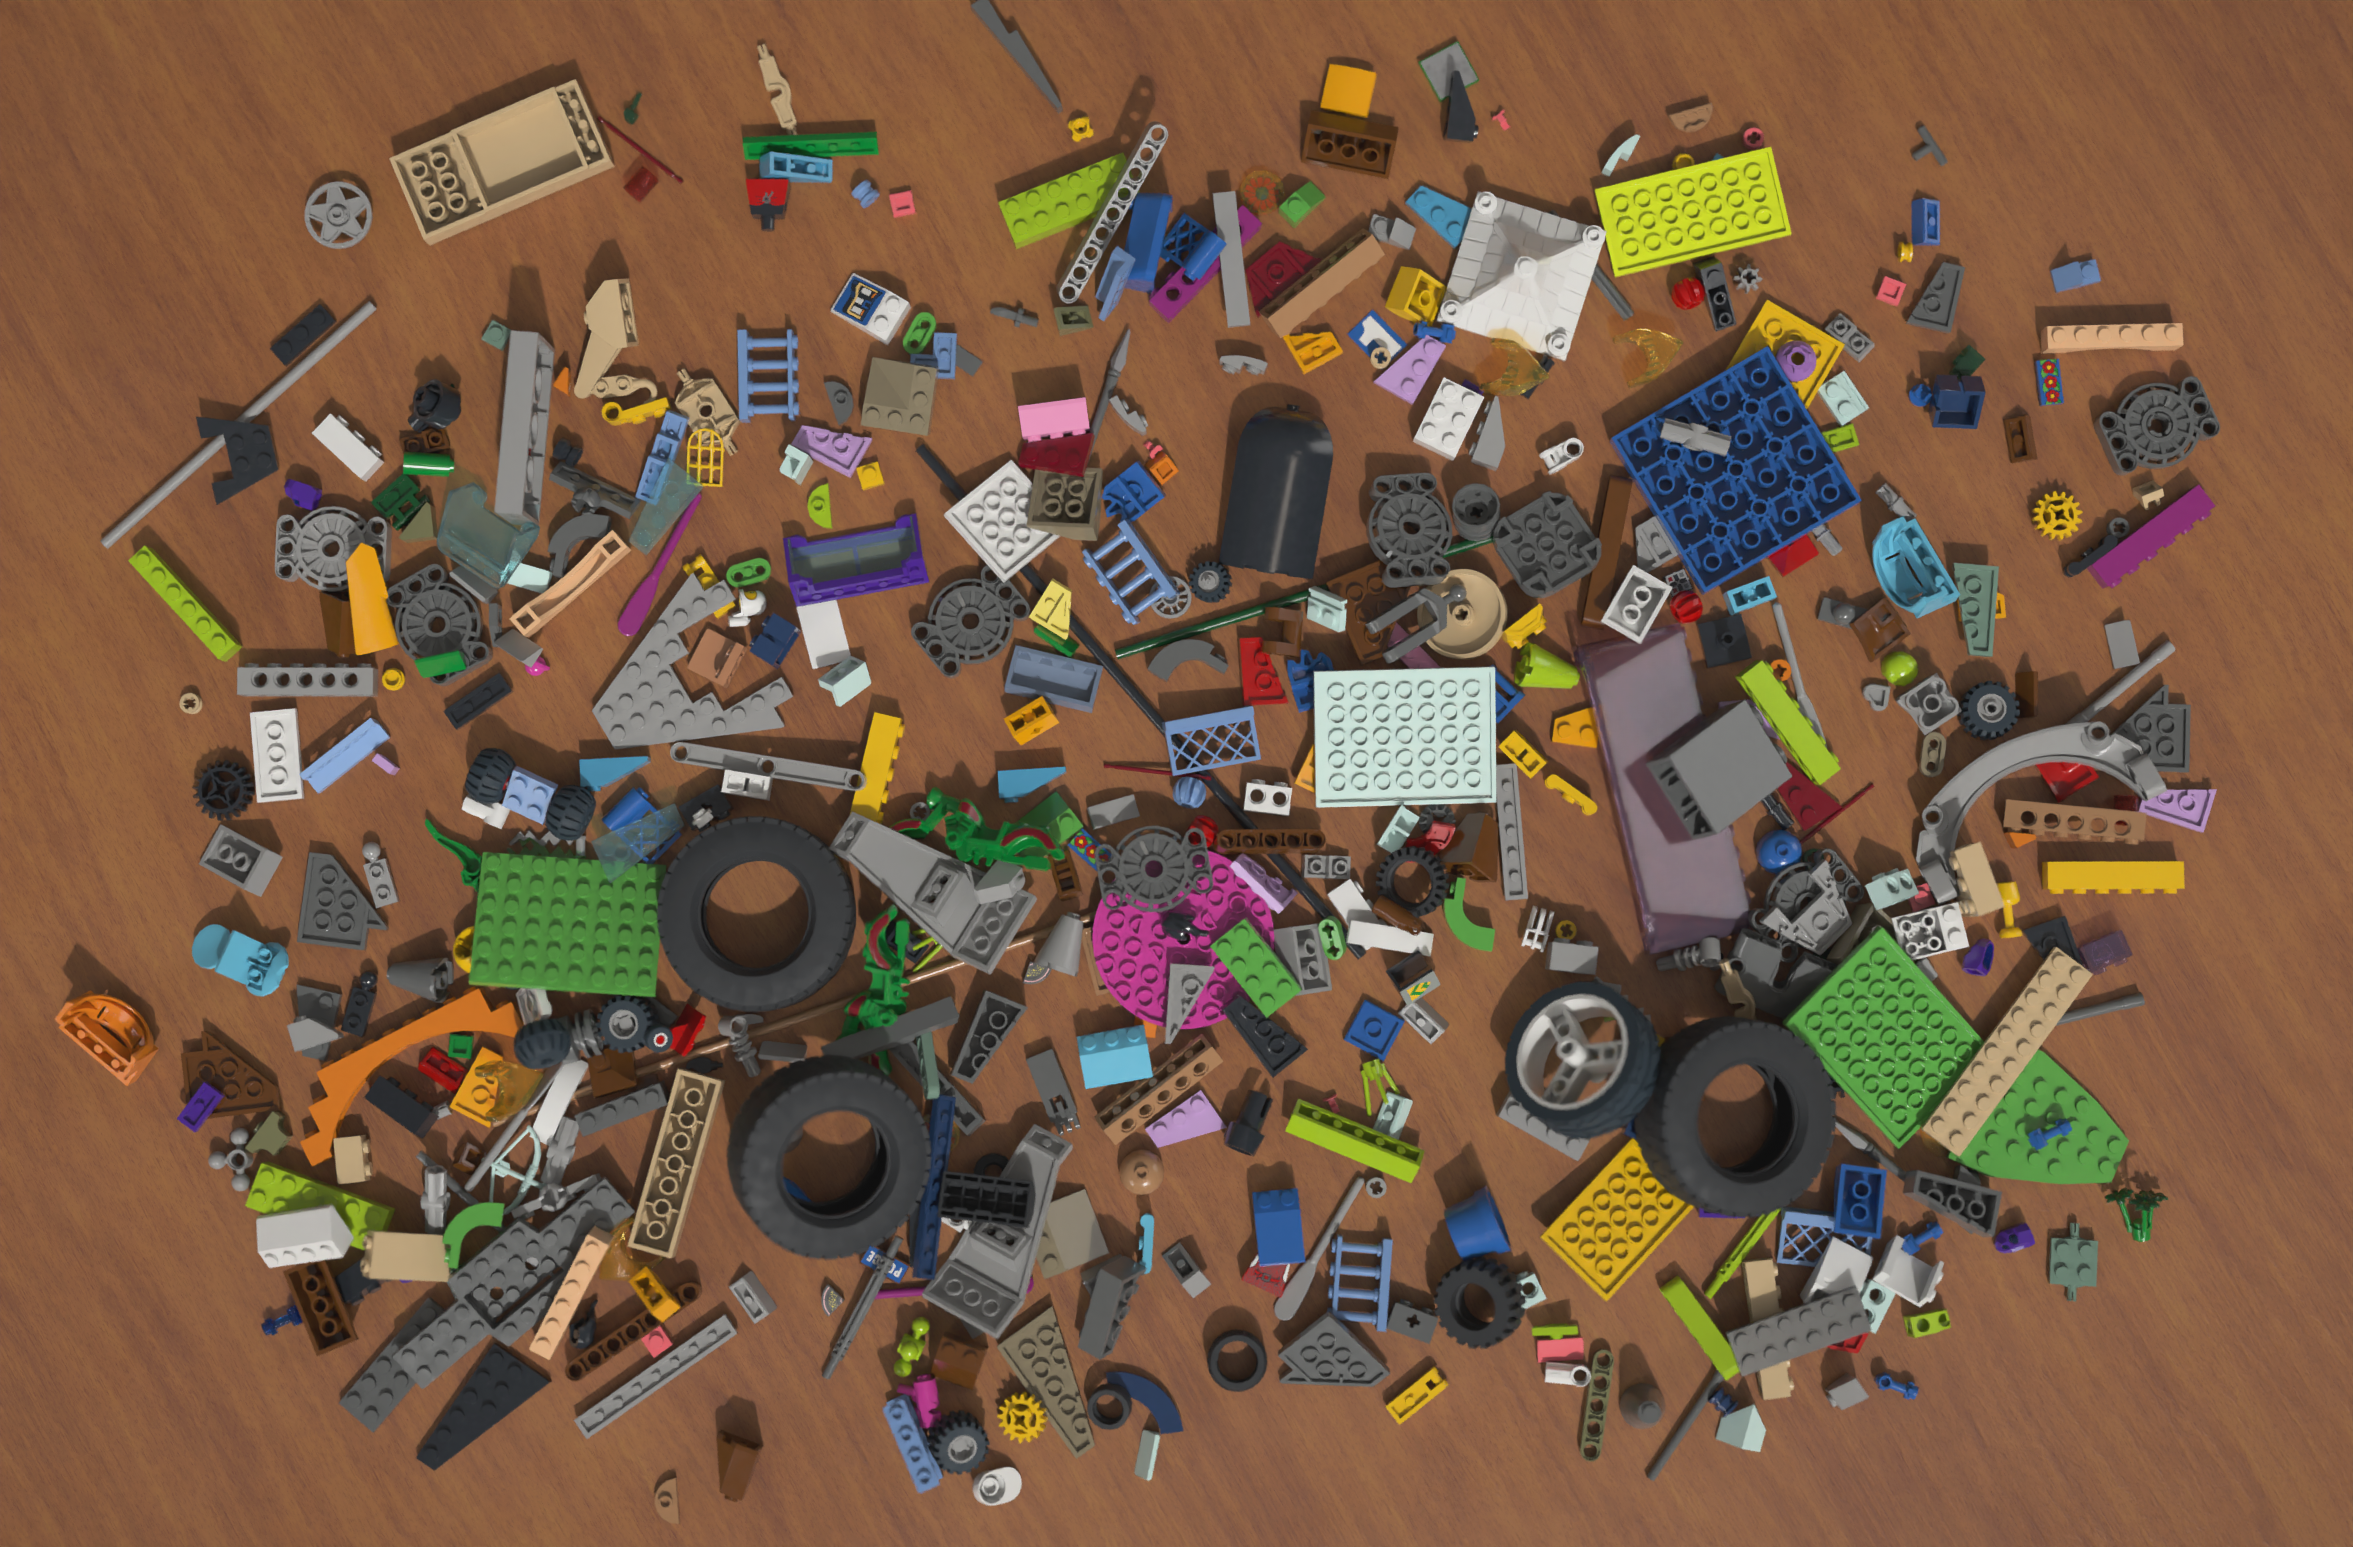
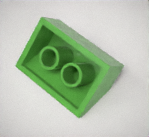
M1057 791L1017 821L1038 827V825L1050 827L1051 833L1060 845L1084 827ZM1034 846L1028 847L1018 854L1021 857L1030 855L1045 858L1050 852L1042 847Z

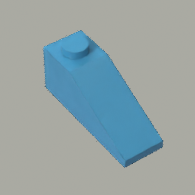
M768 152L760 157V179H789L790 182L831 183L832 160Z
M642 756L580 760V785L587 788L589 792L601 791V787H608L649 764L651 758Z
M1066 767L998 771L999 798L1004 799L1005 803L1018 802V798H1024L1067 773Z

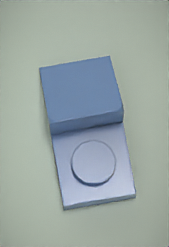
M2095 259L2082 263L2076 261L2050 271L2055 293L2101 281Z

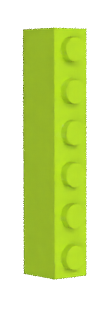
M143 546L128 560L219 660L227 662L243 647L153 548Z
M1755 660L1738 673L1735 678L1809 780L1815 785H1821L1841 769L1837 764L1839 762L1838 758L1833 752H1829L1824 746L1826 744L1825 740L1820 734H1816L1811 728L1813 724L1805 715L1802 716L1798 710L1800 706L1792 697L1789 698L1785 691L1787 689L1785 685L1773 676L1772 673L1774 671L1769 663Z
M1301 1099L1297 1100L1285 1132L1409 1183H1412L1418 1172L1425 1150Z

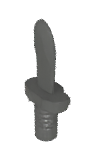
M995 307L990 311L991 314L1014 320V327L1018 328L1021 323L1037 328L1039 322L1038 318L1024 315L1023 308H1019L1018 313L1001 307Z

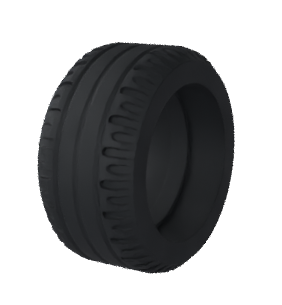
M1230 1330L1224 1332L1213 1341L1209 1348L1207 1356L1208 1370L1212 1379L1220 1387L1228 1391L1241 1392L1249 1390L1256 1386L1265 1375L1267 1369L1266 1350L1262 1342L1248 1331ZM1234 1341H1241L1250 1345L1257 1357V1364L1253 1373L1241 1380L1227 1378L1218 1366V1355L1221 1349L1226 1344Z

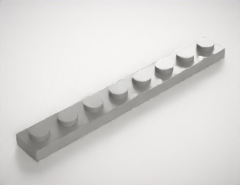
M726 1314L579 1416L574 1420L586 1439H588L739 1332Z

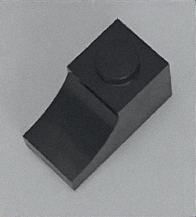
M893 918L886 929V941L889 947L898 952V945L895 942L898 920ZM909 930V943L906 945L905 957L916 964L929 945L926 944L917 950H913L912 947L923 940Z

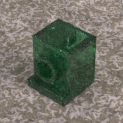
M1967 345L1961 351L1962 353L1952 361L1954 367L1950 370L1949 375H1957V379H1960L1961 376H1971L1986 360L1970 345Z

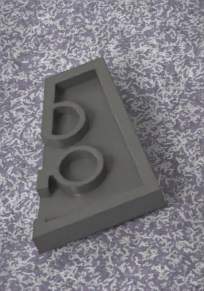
M1943 262L1905 324L1949 334L1953 325L1965 267Z
M296 984L299 1017L306 1015L307 1019L315 1018L335 1028L342 994ZM331 1041L303 1050L302 1056L327 1061Z

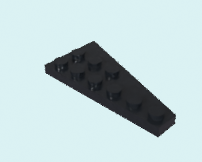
M494 1343L416 1458L435 1471L548 1385L551 1380L497 1343Z

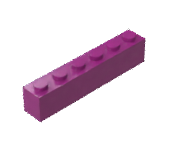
M2200 485L2191 488L2119 542L2108 553L2090 565L2087 570L2102 589L2108 586L2111 589L2123 581L2120 577L2126 573L2131 575L2140 568L2138 564L2144 559L2148 562L2158 555L2156 550L2160 547L2167 548L2176 541L2174 537L2180 532L2184 535L2194 528L2192 523L2199 519L2201 522L2212 514L2210 510L2215 507V504Z

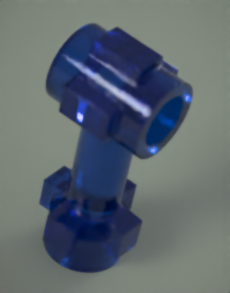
M297 1306L289 1307L286 1309L287 1314L276 1320H272L271 1317L266 1319L261 1324L265 1335L271 1334L273 1336L278 1333V1328L291 1322L293 1326L303 1323Z

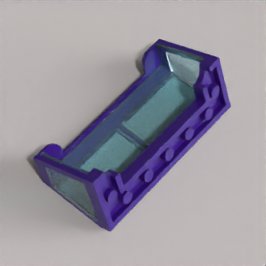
M916 514L902 515L896 520V526L807 542V539L800 535L783 538L788 582L796 606L800 607L929 583L920 527Z

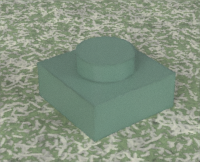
M492 320L482 340L503 352L510 339L512 330Z

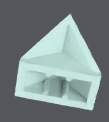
M1755 1405L1731 1413L1725 1418L1721 1417L1715 1439L1741 1449L1760 1452L1766 1429Z

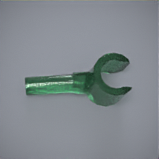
M637 92L630 107L624 110V119L631 125L639 117V114L635 112L642 97V94Z

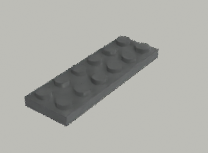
M1852 1286L1726 1331V1335L1740 1375L1743 1377L1866 1333L1872 1329L1856 1286Z
M431 1297L424 1302L339 1402L341 1406L373 1433L416 1384L412 1377L392 1357V1354L445 1310Z

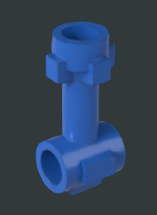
M1420 321V323L1416 322L1414 324L1413 334L1422 339H1425L1426 335L1439 337V342L1452 344V340L1455 339L1456 330H1454V325L1441 324V328L1427 326V322Z
M2066 1118L2063 1120L2059 1119L2055 1121L2056 1126L2042 1132L2039 1128L2027 1134L2031 1147H2034L2037 1151L2049 1145L2046 1140L2059 1134L2063 1137L2068 1135V1132L2072 1131Z
M1936 1221L1928 1223L1926 1225L1928 1229L1915 1237L1911 1233L1903 1237L1902 1249L1904 1252H1907L1910 1256L1921 1249L1919 1244L1931 1237L1935 1240L1940 1238L1943 1231Z
M1880 1373L1875 1375L1874 1378L1877 1388L1880 1390L1893 1389L1904 1393L1903 1398L1908 1400L1910 1398L1914 1400L1918 1394L1919 1387L1915 1386V1383L1908 1381L1906 1385L1892 1380L1888 1373Z

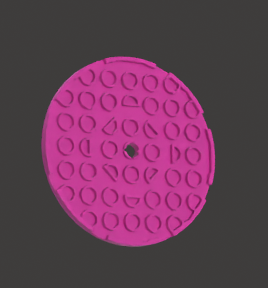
M1208 851L1213 887L1208 893L1200 894L1192 888L1190 894L1180 904L1163 912L1141 911L1130 906L1125 901L1116 910L1106 908L1102 899L1098 905L1094 919L1092 941L1094 957L1100 976L1108 990L1123 1007L1137 1017L1158 1026L1166 1027L1170 964L1214 967L1213 973L1180 1029H1193L1209 1026L1226 1019L1227 1017L1220 1007L1236 994L1240 995L1247 1002L1251 999L1210 947L1214 942L1243 919L1247 918L1269 947L1274 950L1273 922L1266 901L1259 894L1254 893L1242 878L1236 876L1230 867L1233 863L1231 860L1211 851ZM1197 854L1193 857L1192 863L1195 867H1203L1205 858ZM1152 860L1146 864L1145 872L1148 876L1156 878L1162 874L1163 867L1159 862ZM1200 877L1197 879L1196 885L1199 889L1205 890L1209 887V880L1206 877ZM1186 882L1184 886L1187 890L1190 886L1189 883ZM1181 891L1175 898L1171 899L1172 903L1180 900L1185 893ZM1110 893L1106 901L1110 906H1116L1120 898L1116 893ZM1127 893L1125 897L1130 900L1132 896ZM1136 899L1133 902L1134 904L1140 907L1148 908V904L1142 903ZM1167 902L1153 904V909L1167 907L1168 904ZM1179 911L1187 913L1194 917V920L1188 921L1199 929L1207 930L1209 934L1206 937H1194L1192 934H1189V942L1181 945L1177 939L1163 933L1161 919L1168 912Z

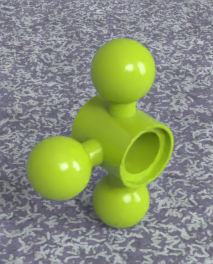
M917 1317L913 1320L911 1325L913 1335L905 1333L897 1352L901 1353L903 1358L895 1362L894 1372L900 1377H906L911 1373L912 1365L910 1360L915 1359L918 1361L924 1349L926 1341L921 1340L920 1336L926 1334L930 1327L929 1321L924 1317Z

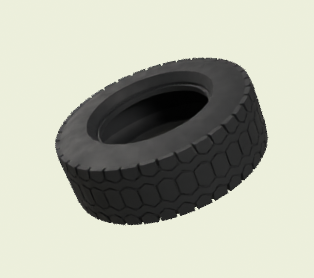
M747 816L730 819L708 828L693 838L679 852L670 865L661 885L657 906V925L666 957L674 971L693 991L712 1003L725 1008L739 1011L763 1012L783 1009L800 1003L817 993L833 978L846 959L854 938L856 902L850 878L843 864L829 850V846L816 835L800 826L781 819ZM754 861L773 862L787 869L801 884L809 907L807 929L799 946L784 960L763 968L745 967L727 958L712 940L706 919L708 900L717 882L731 869Z
M1723 1016L1704 1019L1681 1029V1032L1675 1033L1668 1039L1669 1042H1665L1660 1047L1661 1066L1658 1078L1655 1080L1654 1090L1640 1112L1635 1113V1115H1638V1117H1635V1131L1639 1132L1636 1134L1638 1146L1641 1148L1640 1152L1648 1169L1668 1192L1681 1201L1724 1216L1744 1218L1763 1216L1791 1204V1201H1795L1803 1194V1191H1806L1814 1182L1813 1178L1818 1177L1823 1168L1821 1163H1826L1830 1153L1827 1147H1832L1834 1135L1831 1132H1835L1836 1118L1832 1117L1836 1115V1102L1832 1100L1835 1098L1833 1087L1829 1084L1831 1081L1827 1071L1823 1069L1825 1067L1810 1046L1798 1036L1780 1026L1763 1021ZM1747 1064L1758 1072L1769 1089L1773 1107L1772 1123L1766 1140L1752 1157L1741 1164L1721 1168L1708 1156L1700 1141L1697 1122L1698 1111L1705 1091L1716 1077L1732 1067Z
M817 1055L804 1058V1061L800 1059L789 1063L788 1067L786 1065L774 1071L773 1076L770 1074L761 1081V1086L757 1085L748 1095L750 1098H746L741 1105L740 1113L737 1112L732 1124L734 1128H731L728 1138L729 1144H727L726 1157L728 1175L733 1192L743 1210L758 1229L773 1243L793 1254L813 1259L822 1258L824 1260L854 1256V1252L858 1255L870 1250L869 1246L874 1248L884 1242V1237L888 1239L897 1232V1226L899 1228L903 1226L909 1219L907 1215H912L918 1205L917 1200H921L925 1191L924 1185H927L931 1166V1147L928 1131L918 1108L909 1096L890 1077L876 1067L864 1061L837 1055V1057L835 1055H821V1057ZM836 1111L852 1112L867 1118L872 1125L875 1136V1153L867 1174L856 1187L841 1197L822 1202L805 1201L787 1192L782 1178V1161L788 1143L804 1124L817 1116Z

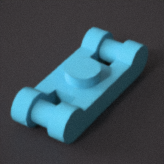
M1150 1213L1143 1214L1140 1220L1141 1225L1144 1227V1236L1139 1237V1250H1143V1259L1139 1261V1264L1147 1268L1145 1274L1149 1273L1152 1267L1154 1217Z

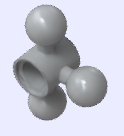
M238 1127L232 1131L230 1136L231 1141L236 1145V1150L231 1151L228 1156L221 1151H215L210 1154L208 1163L214 1169H221L228 1164L231 1169L236 1170V1175L231 1181L232 1187L237 1191H244L250 1185V1179L245 1174V1169L252 1165L254 1157L250 1151L244 1149V1144L249 1140L248 1131L245 1128ZM239 1153L245 1158L242 1166L236 1161V1156Z

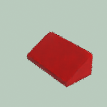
M434 1047L429 1050L418 1066V1070L454 1094L457 1093L469 1072L468 1069Z

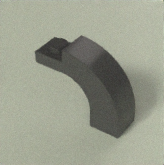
M597 514L581 515L563 524L552 537L547 551L550 554L556 555L555 558H552L550 564V571L553 572L552 575L562 579L566 575L569 556L574 546L586 539H603L610 533L612 519L609 516Z
M1189 639L1174 642L1162 649L1152 660L1147 670L1167 682L1176 667L1185 661H1201L1223 675L1229 668V665L1226 664L1227 659L1217 653L1214 656L1211 655L1214 649L1212 644Z

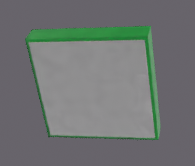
M1458 41L1418 63L1439 103L1449 97L1451 73L1453 71L1460 72L1465 89L1479 82V78Z

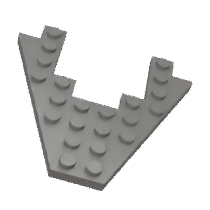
M695 573L691 574L593 708V714L614 749L785 727L775 707L794 697L783 677L724 711L713 692L693 703L671 666L672 663L689 654L679 633L736 600L725 580L705 591Z

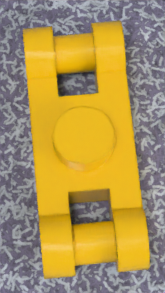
M1550 775L1545 779L1544 784L1548 789L1556 788L1563 793L1561 797L1570 804L1575 802L1581 806L1583 814L1591 815L1597 811V805L1594 801L1557 775Z

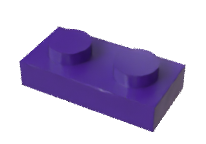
M204 1082L177 1117V1120L193 1132H198L225 1095L208 1082Z

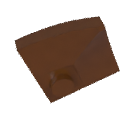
M1885 597L1849 624L1858 637L1870 663L1911 634Z
M608 1048L604 1049V1054L596 1056L593 1052V1057L587 1058L593 1097L595 1099L612 1095L637 1085L634 1052L620 1053L618 1049L613 1051Z

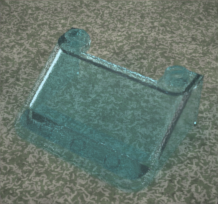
M472 482L449 492L437 536V546L443 554L492 587L499 589L507 584L536 541L540 527L533 522H526L521 526L520 531L483 507L487 501V494L480 486Z

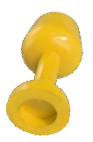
M2016 881L1996 883L2005 906L2003 907L2005 928L2000 930L1999 938L2023 936L2021 929L2014 927L2012 905L2020 901Z

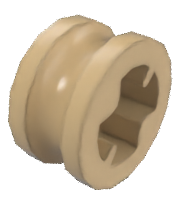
M1384 347L1373 350L1370 357L1371 364L1377 369L1386 368L1391 360L1390 352ZM1379 352L1384 353V358L1387 359L1386 362L1383 360L1382 364L1377 363L1378 359L1374 358L1375 354L1379 355Z
M187 693L181 697L179 705L184 712L196 714L202 709L203 701L200 696ZM188 699H195V701L193 702L196 703L194 708H187V706L189 705L186 704Z

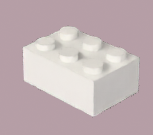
M1443 378L1413 442L1453 461L1484 396Z

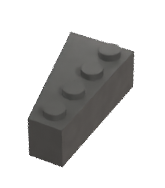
M984 989L950 1074L973 1084L1028 1007Z
M1918 1170L1906 1172L1902 1194L1981 1237H1994L2002 1192Z
M1123 1256L1098 1270L1096 1285L1090 1295L1091 1302L1084 1316L1085 1323L1079 1333L1078 1348L1099 1360L1113 1352L1123 1327L1120 1325V1322L1124 1320L1130 1311L1131 1306L1127 1304L1132 1295L1137 1294L1139 1285L1136 1283L1139 1275L1144 1276L1146 1267Z

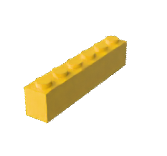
M874 712L860 770L866 776L867 784L863 790L855 791L850 814L855 812L881 825L884 817V812H881L882 804H886L889 797V790H886L888 781L892 782L895 771L894 768H891L893 759L897 760L900 747L897 746L898 738L903 737L905 725L902 724L903 720L901 718ZM859 775V778H858L857 787H858V786L861 784V782H862V778H861L860 775Z
M2184 861L2042 862V890H2050V894H2064V890H2072V894H2086V889H2095V894H2109V889H2118V894H2132V889H2140V894H2154V889H2163V894H2177V889H2185Z

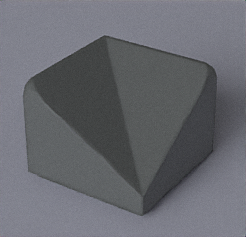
M1962 1165L1955 1166L1954 1180L1980 1186L1981 1182L1977 1171L1966 1169Z

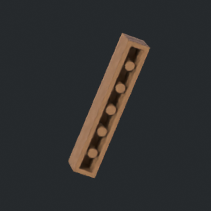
M1362 228L1262 308L1259 313L1270 330L1282 338L1291 333L1293 328L1300 322L1307 320L1315 310L1323 307L1335 294L1342 292L1346 285L1359 278L1366 269L1378 263L1385 253L1373 234Z

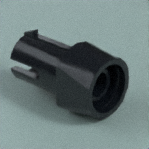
M1248 1090L1236 1122H1229L1228 1129L1224 1134V1145L1242 1154L1255 1156L1265 1138V1135L1261 1134V1130L1273 1099L1267 1098V1095L1260 1092Z

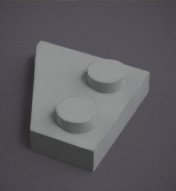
M1655 516L1635 528L1637 567L1648 573L1678 555Z

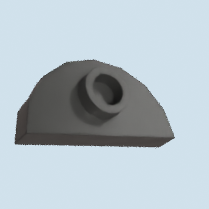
M825 382L826 391L840 426L847 422L854 409L853 397L848 388L841 383Z

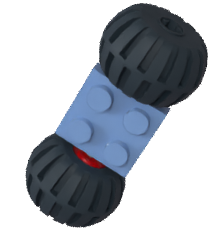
M483 749L473 761L465 781L467 792L475 800L491 804L499 802L504 797L503 807L542 825L545 823L551 834L558 839L566 841L577 840L583 835L596 808V800L593 795L581 786L566 785L554 797L557 784L516 766L511 755L502 749Z

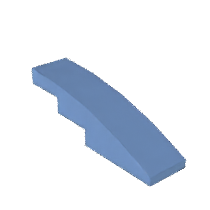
M671 410L666 411L661 430L657 434L651 455L648 456L635 496L636 498L654 505L658 504L683 440L689 417Z

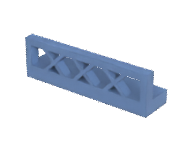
M1118 246L1111 254L1095 296L1104 303L1099 315V319L1102 321L1107 319L1119 303L1136 260Z

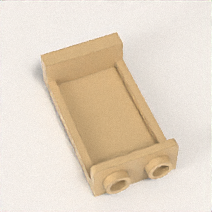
M368 1230L363 1240L365 1258L361 1261V1272H363L364 1277L374 1279L448 1282L451 1268H448L449 1263L444 1262L446 1248L451 1249V1244H442L444 1234Z

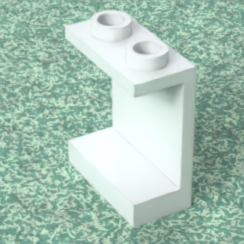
M1896 1235L1886 1244L1872 1280L1921 1307L1927 1301L1931 1302L1935 1297L1936 1290L1934 1288L1943 1277L1941 1270L1944 1262L1940 1260L1931 1267L1916 1257L1909 1256L1907 1252L1905 1253L1901 1249L1904 1239Z

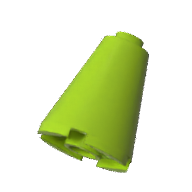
M1527 642L1521 649L1519 655H1523L1521 662L1516 663L1514 682L1518 686L1571 689L1574 685H1577L1580 673L1574 665L1534 643Z

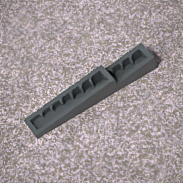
M979 0L972 4L971 9L974 15L1058 114L1062 112V104L1018 31L1015 30L1008 34L989 0Z
M950 996L898 1016L897 1021L891 1026H880L862 1030L821 1046L823 1055H835L836 1057L840 1055L860 1059L914 1041L915 1037L956 1024L959 1014Z
M911 1041L890 1048L889 1050L923 1087L917 1045ZM937 1068L939 1094L956 1097L953 1121L966 1135L970 1136L986 1120Z

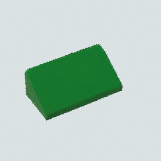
M1040 624L1034 629V633L1068 658H1072L1080 646L1079 643L1069 636L1065 640Z
M459 650L414 660L423 678L466 669L464 653Z

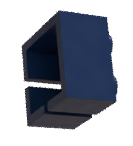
M1936 375L1933 395L1931 396L1928 410L1932 427L1977 429L1986 393L1981 376H1961L1960 379H1957V375Z
M773 613L772 616L768 615L761 626L764 628L763 632L759 636L755 635L749 646L752 647L750 649L752 654L778 670L802 631Z

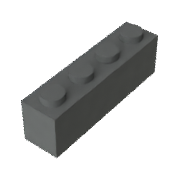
M662 1080L581 1111L575 1115V1118L584 1137L668 1105L670 1094L665 1081Z

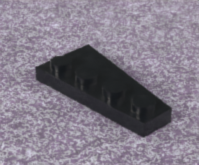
M1238 994L1220 1007L1273 1078L1308 1050Z

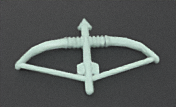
M527 1125V1129L490 1165L492 1170L489 1202L493 1203L495 1174L501 1177L511 1175L523 1182L517 1197L511 1205L503 1210V1215L509 1214L512 1209L519 1206L531 1185L539 1188V1191L547 1185L533 1180L540 1162L541 1147L540 1141L530 1125ZM530 1132L534 1140L535 1154L533 1162L524 1176L511 1170L510 1163L502 1159Z

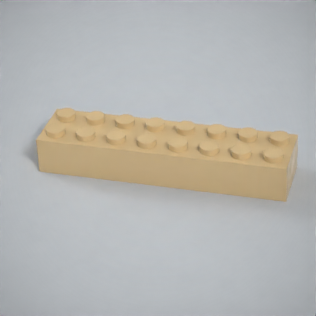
M683 1068L677 1070L628 1247L668 1258L676 1256L725 1080Z

